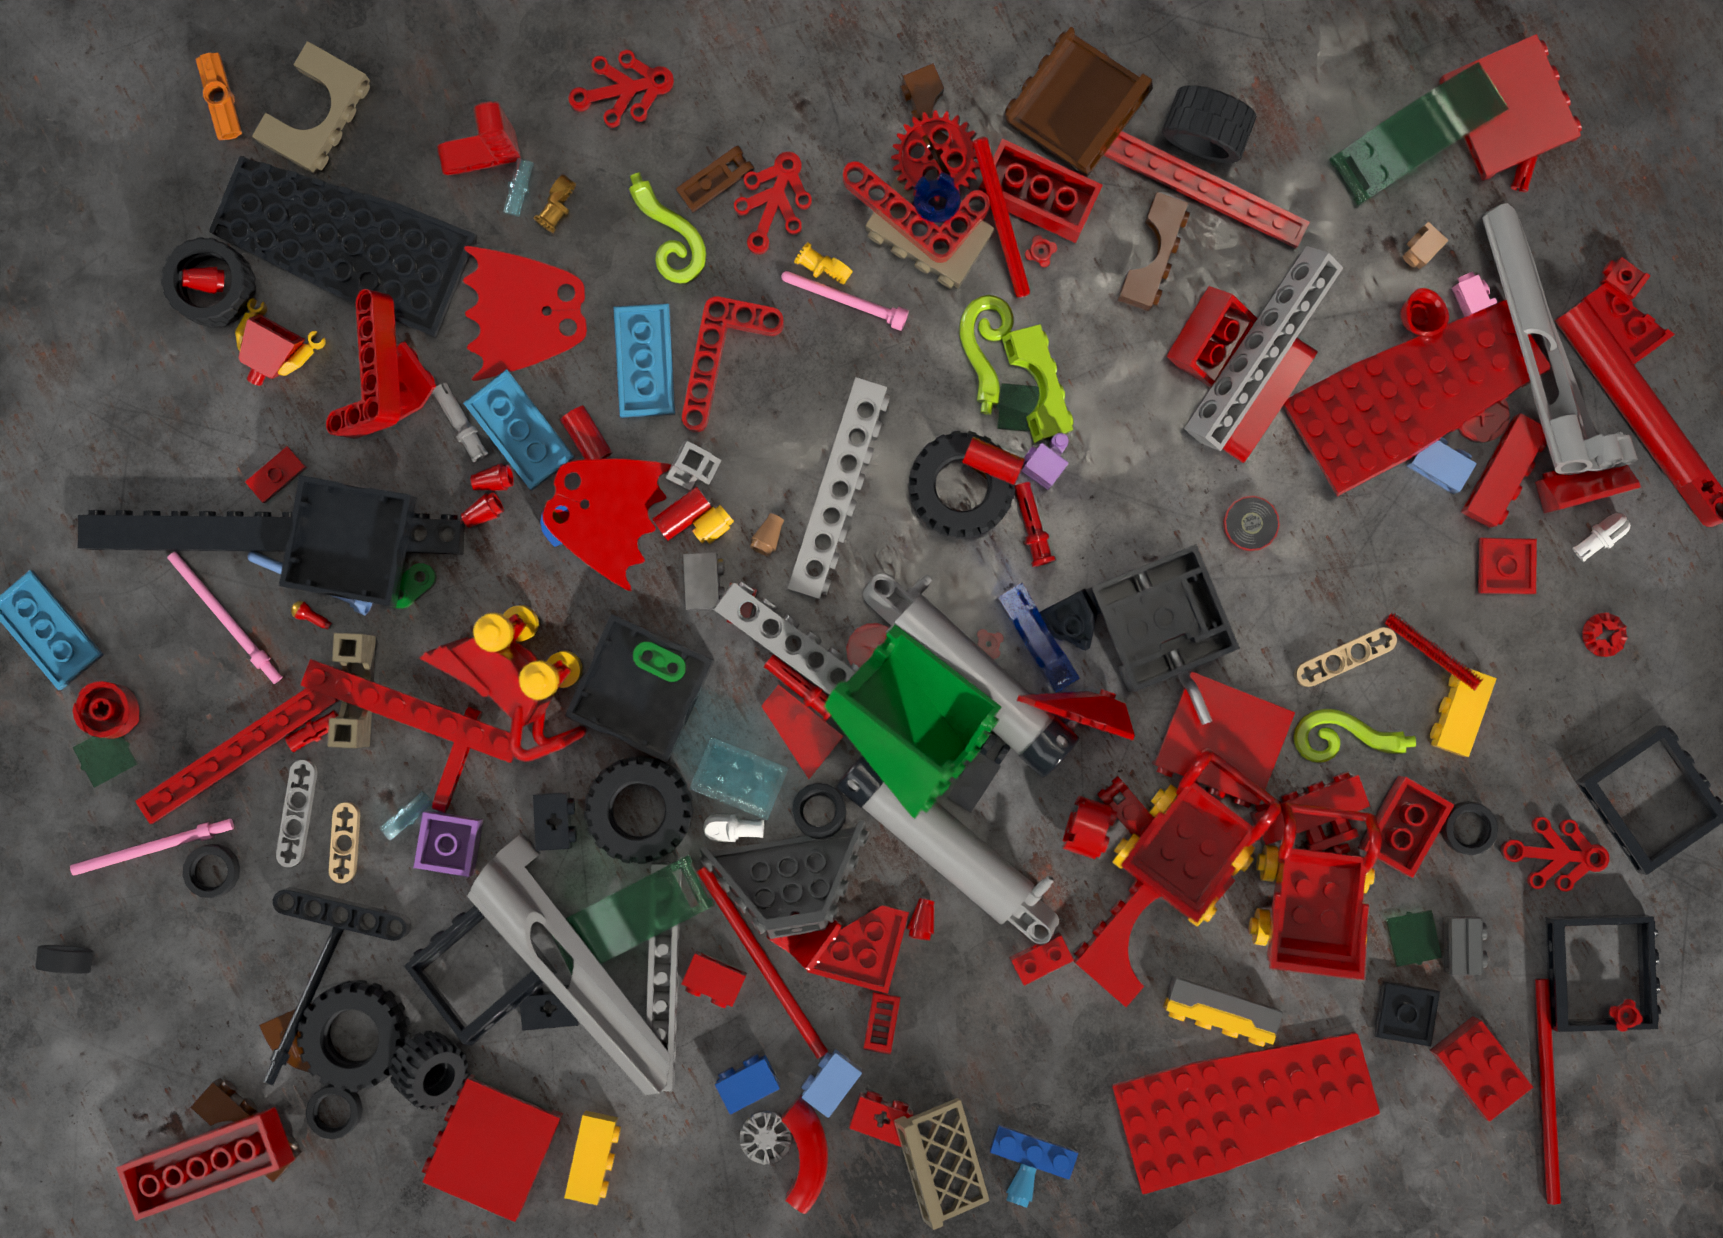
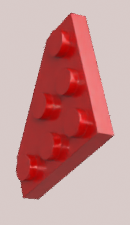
M880 905L839 930L837 938L823 952L820 962L813 966L811 971L807 970V972L888 994L909 911Z

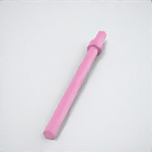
M176 551L171 553L167 559L250 655V661L257 669L261 668L273 684L280 681L282 676L269 662L271 658L264 650L260 651L180 555Z
M231 818L210 824V822L197 825V828L70 865V871L74 876L198 839L201 841L214 838L215 834L234 829V823Z

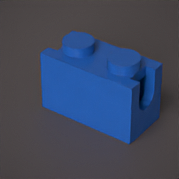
M758 1054L753 1055L743 1061V1067L737 1070L730 1067L718 1074L720 1079L716 1080L715 1086L730 1115L780 1089L781 1084L766 1055L760 1058Z

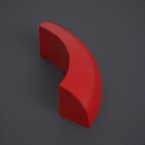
M800 1094L782 1114L781 1121L788 1127L796 1141L800 1158L797 1177L792 1187L786 1193L785 1201L799 1212L807 1214L817 1200L824 1185L828 1167V1146L817 1113L808 1102L802 1099Z

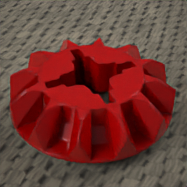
M1598 613L1589 618L1585 623L1582 631L1583 642L1586 648L1597 656H1613L1624 649V644L1628 639L1626 633L1627 626L1623 624L1618 616L1610 613ZM1603 627L1605 630H1615L1612 633L1613 635L1609 636V643L1606 639H1596V637L1603 633Z

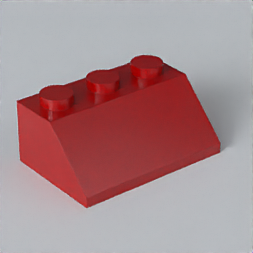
M1208 286L1166 357L1179 369L1212 388L1258 318L1233 294Z
M1628 465L1601 471L1587 470L1574 475H1560L1555 471L1542 474L1543 479L1535 482L1544 514L1641 488L1639 480Z

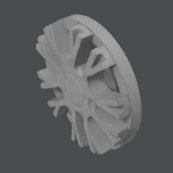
M760 1111L751 1115L744 1122L740 1131V1144L743 1152L750 1160L764 1165L781 1160L789 1151L792 1133L781 1121L782 1116L778 1113ZM764 1116L765 1125L760 1127L755 1119ZM770 1116L775 1118L772 1127L767 1126ZM781 1122L786 1130L779 1133L774 1128ZM749 1123L758 1129L756 1133L747 1127ZM744 1134L753 1135L754 1140L745 1142ZM777 1136H787L788 1139L787 1141L777 1140ZM756 1143L757 1147L750 1152L748 1148ZM776 1144L785 1147L780 1154L774 1148ZM759 1149L764 1150V1159L755 1156ZM768 1149H772L773 1158H769Z

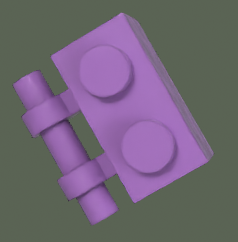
M1063 433L1055 434L1050 440V449L1042 443L1038 449L1032 446L1024 457L1025 466L1021 471L1049 490L1068 465V462L1060 457L1069 443L1068 437Z

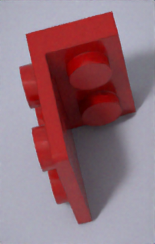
M405 341L397 347L401 404L399 421L423 408L436 388L432 374L424 369L419 362L415 350L409 348Z
M835 919L833 923H828L826 930L770 939L767 935L766 937L789 952L806 970L811 971L813 966L820 962L823 952L828 945L837 938L842 925Z

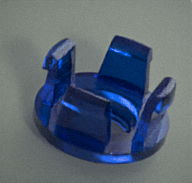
M941 172L938 180L928 182L925 177H921L916 183L914 205L917 213L923 219L930 222H943L952 218L959 210L961 203L960 194L954 186V179L950 175ZM934 196H942L947 200L945 209L935 211L934 207L927 203Z

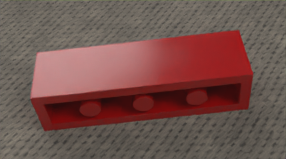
M1521 413L1512 417L1461 513L1488 528L1503 524L1509 514L1507 507L1510 501H1515L1522 490V486H1520L1524 476L1528 477L1535 467L1536 462L1533 459L1537 452L1541 453L1547 445L1540 423Z
M1349 771L1333 776L1334 781L1324 785L1323 781L1313 783L1307 786L1308 791L1298 794L1297 791H1292L1281 796L1282 801H1280L1281 805L1283 803H1292L1356 812L1371 807L1359 775H1350ZM1265 802L1260 803L1259 806L1256 805V810L1250 812L1254 826L1270 807ZM1281 811L1260 837L1261 844L1269 845L1283 839L1285 824ZM1293 812L1296 820V834L1338 819L1335 817Z

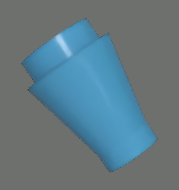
M1024 1164L1020 1165L1018 1172L1006 1191L1008 1193L1006 1201L1028 1207L1029 1201L1032 1202L1036 1168Z

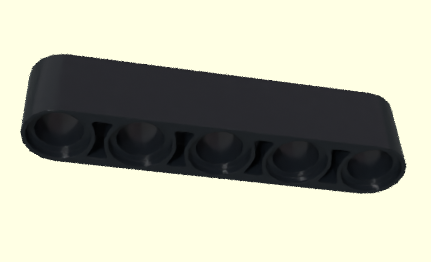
M289 887L280 890L274 895L272 901L274 909L282 915L390 941H397L405 937L411 930L410 919L402 913L303 889ZM285 894L293 897L294 904L291 908L283 904V896ZM312 900L318 901L321 906V911L318 915L310 911L309 907ZM339 907L347 910L348 918L346 921H341L337 917L336 912ZM366 913L372 914L375 918L373 928H369L364 924L363 917ZM392 920H398L402 924L401 934H395L391 931L390 924Z

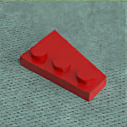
M1607 282L1581 299V301L1584 299L1589 301L1633 364H1636L1675 335L1668 328L1665 330L1655 323L1656 319L1648 313L1643 314L1635 308L1632 301Z
M779 684L761 706L808 779L812 777L843 738L842 734L823 721L822 718Z

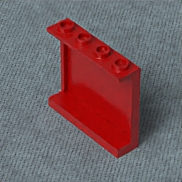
M1537 34L1444 74L1439 80L1482 181L1493 177L1498 172L1567 142H1574L1581 136V123L1577 116H1572L1569 109L1571 105L1570 98L1565 90H1561L1558 83L1560 80L1559 73L1554 65H1550L1547 55H1549L1547 45L1544 40H1539Z
M1189 671L1190 677L1195 681L1202 694L1212 721L1204 725L1201 724L1191 697L1184 687L1157 757L1152 761L1153 765L1158 766L1156 772L1171 778L1174 773L1184 777L1199 758L1202 751L1208 748L1265 790L1295 712ZM1211 762L1195 780L1197 785L1200 783L1210 787L1208 792L1224 798L1226 793L1236 797L1234 803L1246 808H1250L1251 804L1259 806L1261 799Z
M471 1074L467 1080L463 1079L464 1085L462 1089H458L456 1092L457 1096H459L455 1106L450 1105L445 1115L444 1121L448 1122L445 1131H439L433 1147L437 1149L433 1158L428 1157L423 1166L422 1173L426 1174L423 1183L516 1222L563 1113L554 1109L551 1112L482 1083L474 1079L475 1075Z

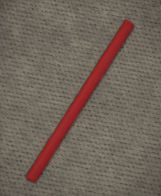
M702 867L697 871L700 879L816 1059L821 1058L828 1052L827 1048L733 902L717 882L713 871L708 872L705 867Z
M1535 979L1547 1204L1557 1205L1561 1204L1550 985L1549 979Z

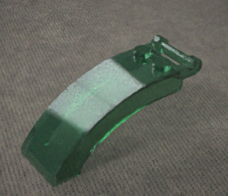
M1480 62L1383 121L1348 147L1332 156L1329 162L1332 167L1336 166L1354 194L1355 198L1353 200L1357 206H1360L1448 147L1506 112L1509 107ZM1350 156L1371 187L1366 191L1345 161Z
M687 855L566 918V921L597 961L602 964L715 906L712 898H708L691 865L693 860L690 855ZM679 869L682 870L698 902V905L692 908L674 874ZM552 935L572 975L574 959Z

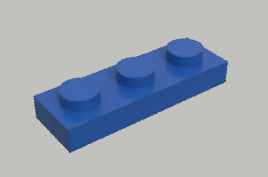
M998 1124L990 1148V1153L1070 1180L1078 1156V1151Z

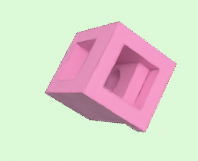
M1474 272L1459 277V283L1452 287L1464 317L1497 303L1495 298L1489 299L1490 291L1485 280H1481L1479 274L1475 276Z

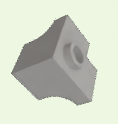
M684 441L665 478L691 491L697 479L709 485L722 460L689 441Z

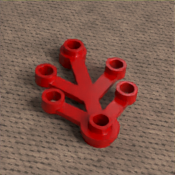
M623 50L618 56L620 65L626 69L632 68L645 77L633 80L609 65L605 57L596 56L591 62L593 71L599 75L607 76L618 84L588 91L585 88L576 87L569 93L568 100L574 110L582 112L590 107L591 102L620 96L613 108L607 110L603 116L605 124L608 127L615 128L620 124L621 116L636 92L647 90L641 102L634 104L630 110L632 118L635 121L641 122L647 118V111L657 95L665 94L672 89L674 77L671 71L663 66H657L652 69L636 59L632 51ZM625 55H630L632 60L629 63H624L622 58ZM603 61L605 66L603 69L595 68L596 63ZM663 76L665 81L662 84H657L655 78ZM577 94L584 95V99L581 102H576L574 98ZM638 108L644 110V114L640 117L634 115V111ZM611 114L617 116V120L613 123L607 121L608 116Z
M783 152L776 157L774 166L758 173L751 171L744 176V184L750 190H755L760 186V183L777 177L774 187L749 198L739 197L734 202L735 212L739 215H746L751 209L767 203L757 231L752 232L747 239L748 248L753 254L761 255L768 250L769 238L767 234L778 206L786 222V231L791 235H797L802 230V223L799 218L795 217L784 192L787 182L789 181L796 194L795 202L798 208L808 209L812 204V197L805 191L798 176L802 164L798 155L793 152ZM785 161L793 163L791 169H785L782 165ZM751 176L757 178V183L754 185L747 183V179ZM801 196H806L809 202L802 205L798 200ZM745 202L748 206L744 211H741L737 208L738 203ZM797 222L799 224L798 229L790 230L788 227L789 223ZM756 237L763 239L761 246L753 244V240Z
M1536 817L1532 821V829L1537 833H1541L1553 848L1524 846L1522 842L1514 839L1506 840L1501 846V855L1507 861L1518 862L1523 857L1552 860L1539 872H1532L1528 875L1527 883L1535 889L1543 888L1546 885V881L1570 861L1580 863L1567 875L1561 874L1556 877L1555 886L1560 891H1570L1574 883L1588 871L1600 872L1609 863L1608 851L1601 845L1590 844L1580 832L1577 822L1570 819L1563 820L1559 825V830L1563 835L1570 836L1581 851L1570 850L1552 829L1550 821L1545 817ZM1540 820L1545 822L1543 830H1539L1537 827ZM1567 823L1573 825V830L1570 833H1567L1565 830ZM1510 845H1513L1516 849L1513 855H1509L1507 852ZM1593 853L1598 855V860L1595 863H1592L1590 860V856ZM1538 875L1541 878V882L1535 886L1533 878ZM1563 878L1568 880V886L1562 888L1560 885Z

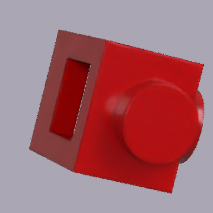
M1621 257L1616 261L1611 260L1602 271V274L1605 276L1599 283L1602 285L1607 282L1626 298L1632 300L1651 275L1643 273ZM1622 273L1629 278L1628 281L1623 280Z

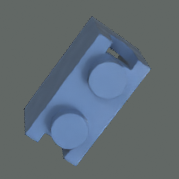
M1441 437L1440 440L1410 458L1406 466L1450 493L1455 494L1461 491L1477 463L1470 460L1472 456L1461 449L1455 451L1447 446L1448 441Z
M837 1049L832 1054L827 1052L818 1063L821 1069L815 1077L810 1074L801 1086L804 1090L802 1099L828 1118L862 1074V1068Z

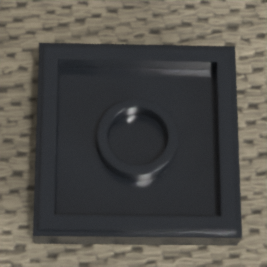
M1383 981L1374 1036L1431 1047L1440 991Z

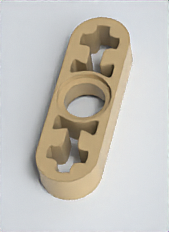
M351 802L337 805L332 814L329 875L336 883L351 881L357 872L360 810L357 805ZM346 807H348V811L353 813V818L348 819L347 827L353 826V831H338V826L343 827L345 824V819L340 817V812L345 811ZM341 835H348L352 840V846L347 851L341 850L337 845V840ZM336 854L342 856L351 854V859H345L344 866L350 872L345 874L344 878H341V873L336 872V868L342 865V858L336 859Z

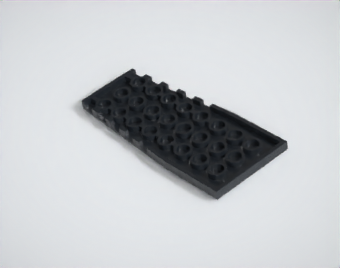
M239 156L209 229L211 234L356 305L357 295L363 289L389 294L394 302L395 322L435 338L470 255L465 251L464 247H473L477 235L399 203L366 193L362 194L350 188L326 183L317 178L313 179L294 171L283 170L271 164L247 159L244 156Z

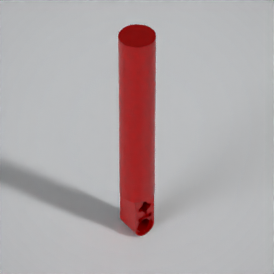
M1587 299L1582 300L1555 319V323L1700 522L1707 527H1714L1723 523L1722 486Z

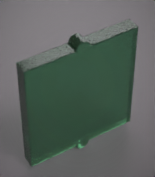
M1001 383L1000 403L997 405L999 409L998 429L1030 432L1026 417L1035 409L1038 403L1039 386Z
M93 736L73 747L82 765L80 769L85 770L94 788L138 765L129 748L130 743L126 742L123 736L114 739Z
M1432 910L1416 913L1408 911L1406 915L1386 919L1396 967L1414 963L1422 965L1424 961L1442 958Z

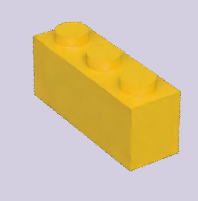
M1472 670L1471 673L1475 672L1474 675L1478 674L1477 678L1481 676L1480 680L1483 678V681L1475 691L1451 674L1448 683L1451 687L1449 695L1443 698L1439 708V712L1442 713L1439 723L1433 725L1430 733L1432 746L1462 757H1469L1497 679Z
M591 1111L584 1112L564 1198L598 1205L601 1197L606 1198L609 1181H605V1175L607 1170H612L615 1154L611 1153L612 1143H618L621 1126H617L618 1117Z

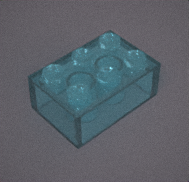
M711 736L690 789L768 820L789 767Z

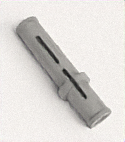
M445 382L442 385L436 386L432 394H434L457 433L456 439L458 442H462L472 462H477L486 457L489 453L476 433L478 431L476 427L471 426L448 384Z

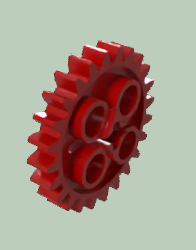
M934 110L933 118H929L926 112H923V121L920 122L917 118L912 117L914 126L910 127L904 124L903 126L907 133L905 135L897 133V137L902 142L892 146L895 150L899 151V154L891 156L893 161L899 162L898 165L893 167L894 172H902L897 180L899 182L907 181L904 187L906 191L915 188L913 193L915 198L924 193L925 202L929 201L931 195H934L937 203L940 202L941 195H945L947 200L951 201V192L953 191L960 197L961 191L959 188L963 186L970 189L967 180L968 178L976 180L977 177L972 170L980 169L979 163L975 162L977 156L974 151L973 141H971L977 135L976 132H966L970 125L968 122L959 125V115H956L951 121L948 111L944 113L943 118H940L937 110ZM940 131H946L949 133L948 140L942 144L936 143V134ZM925 135L929 137L936 151L941 154L940 157L951 174L949 178L945 177L940 166L933 159L931 151L923 140ZM916 146H922L925 148L924 155L918 159L912 158V149ZM953 155H961L963 157V162L959 167L953 168L949 166V160ZM935 169L939 171V177L935 182H927L925 180V175L929 170Z

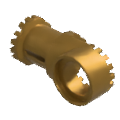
M562 174L549 191L550 196L547 199V205L533 219L540 225L543 224V227H546L548 231L554 233L555 225L563 214H568L569 212L562 204L567 200V197H570L568 193L572 194L571 189H575L576 183Z

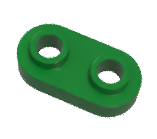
M418 563L402 574L400 589L403 591L404 596L397 601V606L394 608L404 609L409 607L435 585L437 576L435 570L430 565ZM419 572L425 574V580L422 582H418L416 579Z
M642 642L634 649L633 659L638 667L669 682H676L684 677L687 666L681 656L652 642ZM647 650L653 653V658L650 661H645L643 658V653ZM676 663L678 666L677 672L670 673L668 665Z

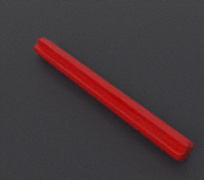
M980 137L973 140V146L990 200V206L1015 294L1017 297H1024L1030 294V288L987 137Z

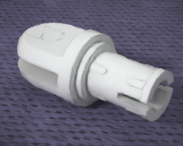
M1622 513L1612 514L1599 524H1595L1592 527V534L1572 549L1582 562H1585L1586 559L1602 547L1610 549L1614 546V543L1630 530V522Z
M713 814L705 820L703 831L709 840L716 842H736V839H739V837L764 838V820H740L736 814Z

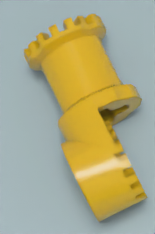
M809 242L802 247V250H800L801 254L797 255L794 263L797 265L802 264L811 270L814 277L818 278L824 270L829 276H833V279L836 277L837 282L845 284L853 271L843 262L834 257L831 259L829 256H822L811 248L812 244Z

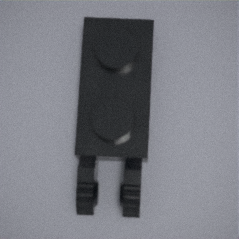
M993 734L989 736L977 756L968 764L948 795L949 799L969 812L973 811L1011 748L1007 743L1002 746L994 761L986 757V753L996 742L997 737Z

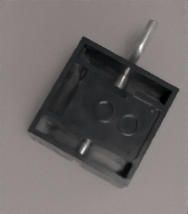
M1197 544L1086 589L1098 615L1102 614L1122 662V665L1117 666L1127 692H1137L1178 675L1180 682L1187 689L1201 724L1204 725L1211 722L1212 718L1195 681L1190 677L1188 670L1240 649Z

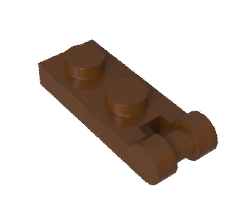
M735 146L676 188V191L692 213L743 178L746 173L755 169L750 161L747 162L742 156L744 152L739 146ZM731 162H734L738 167L733 172L727 166Z

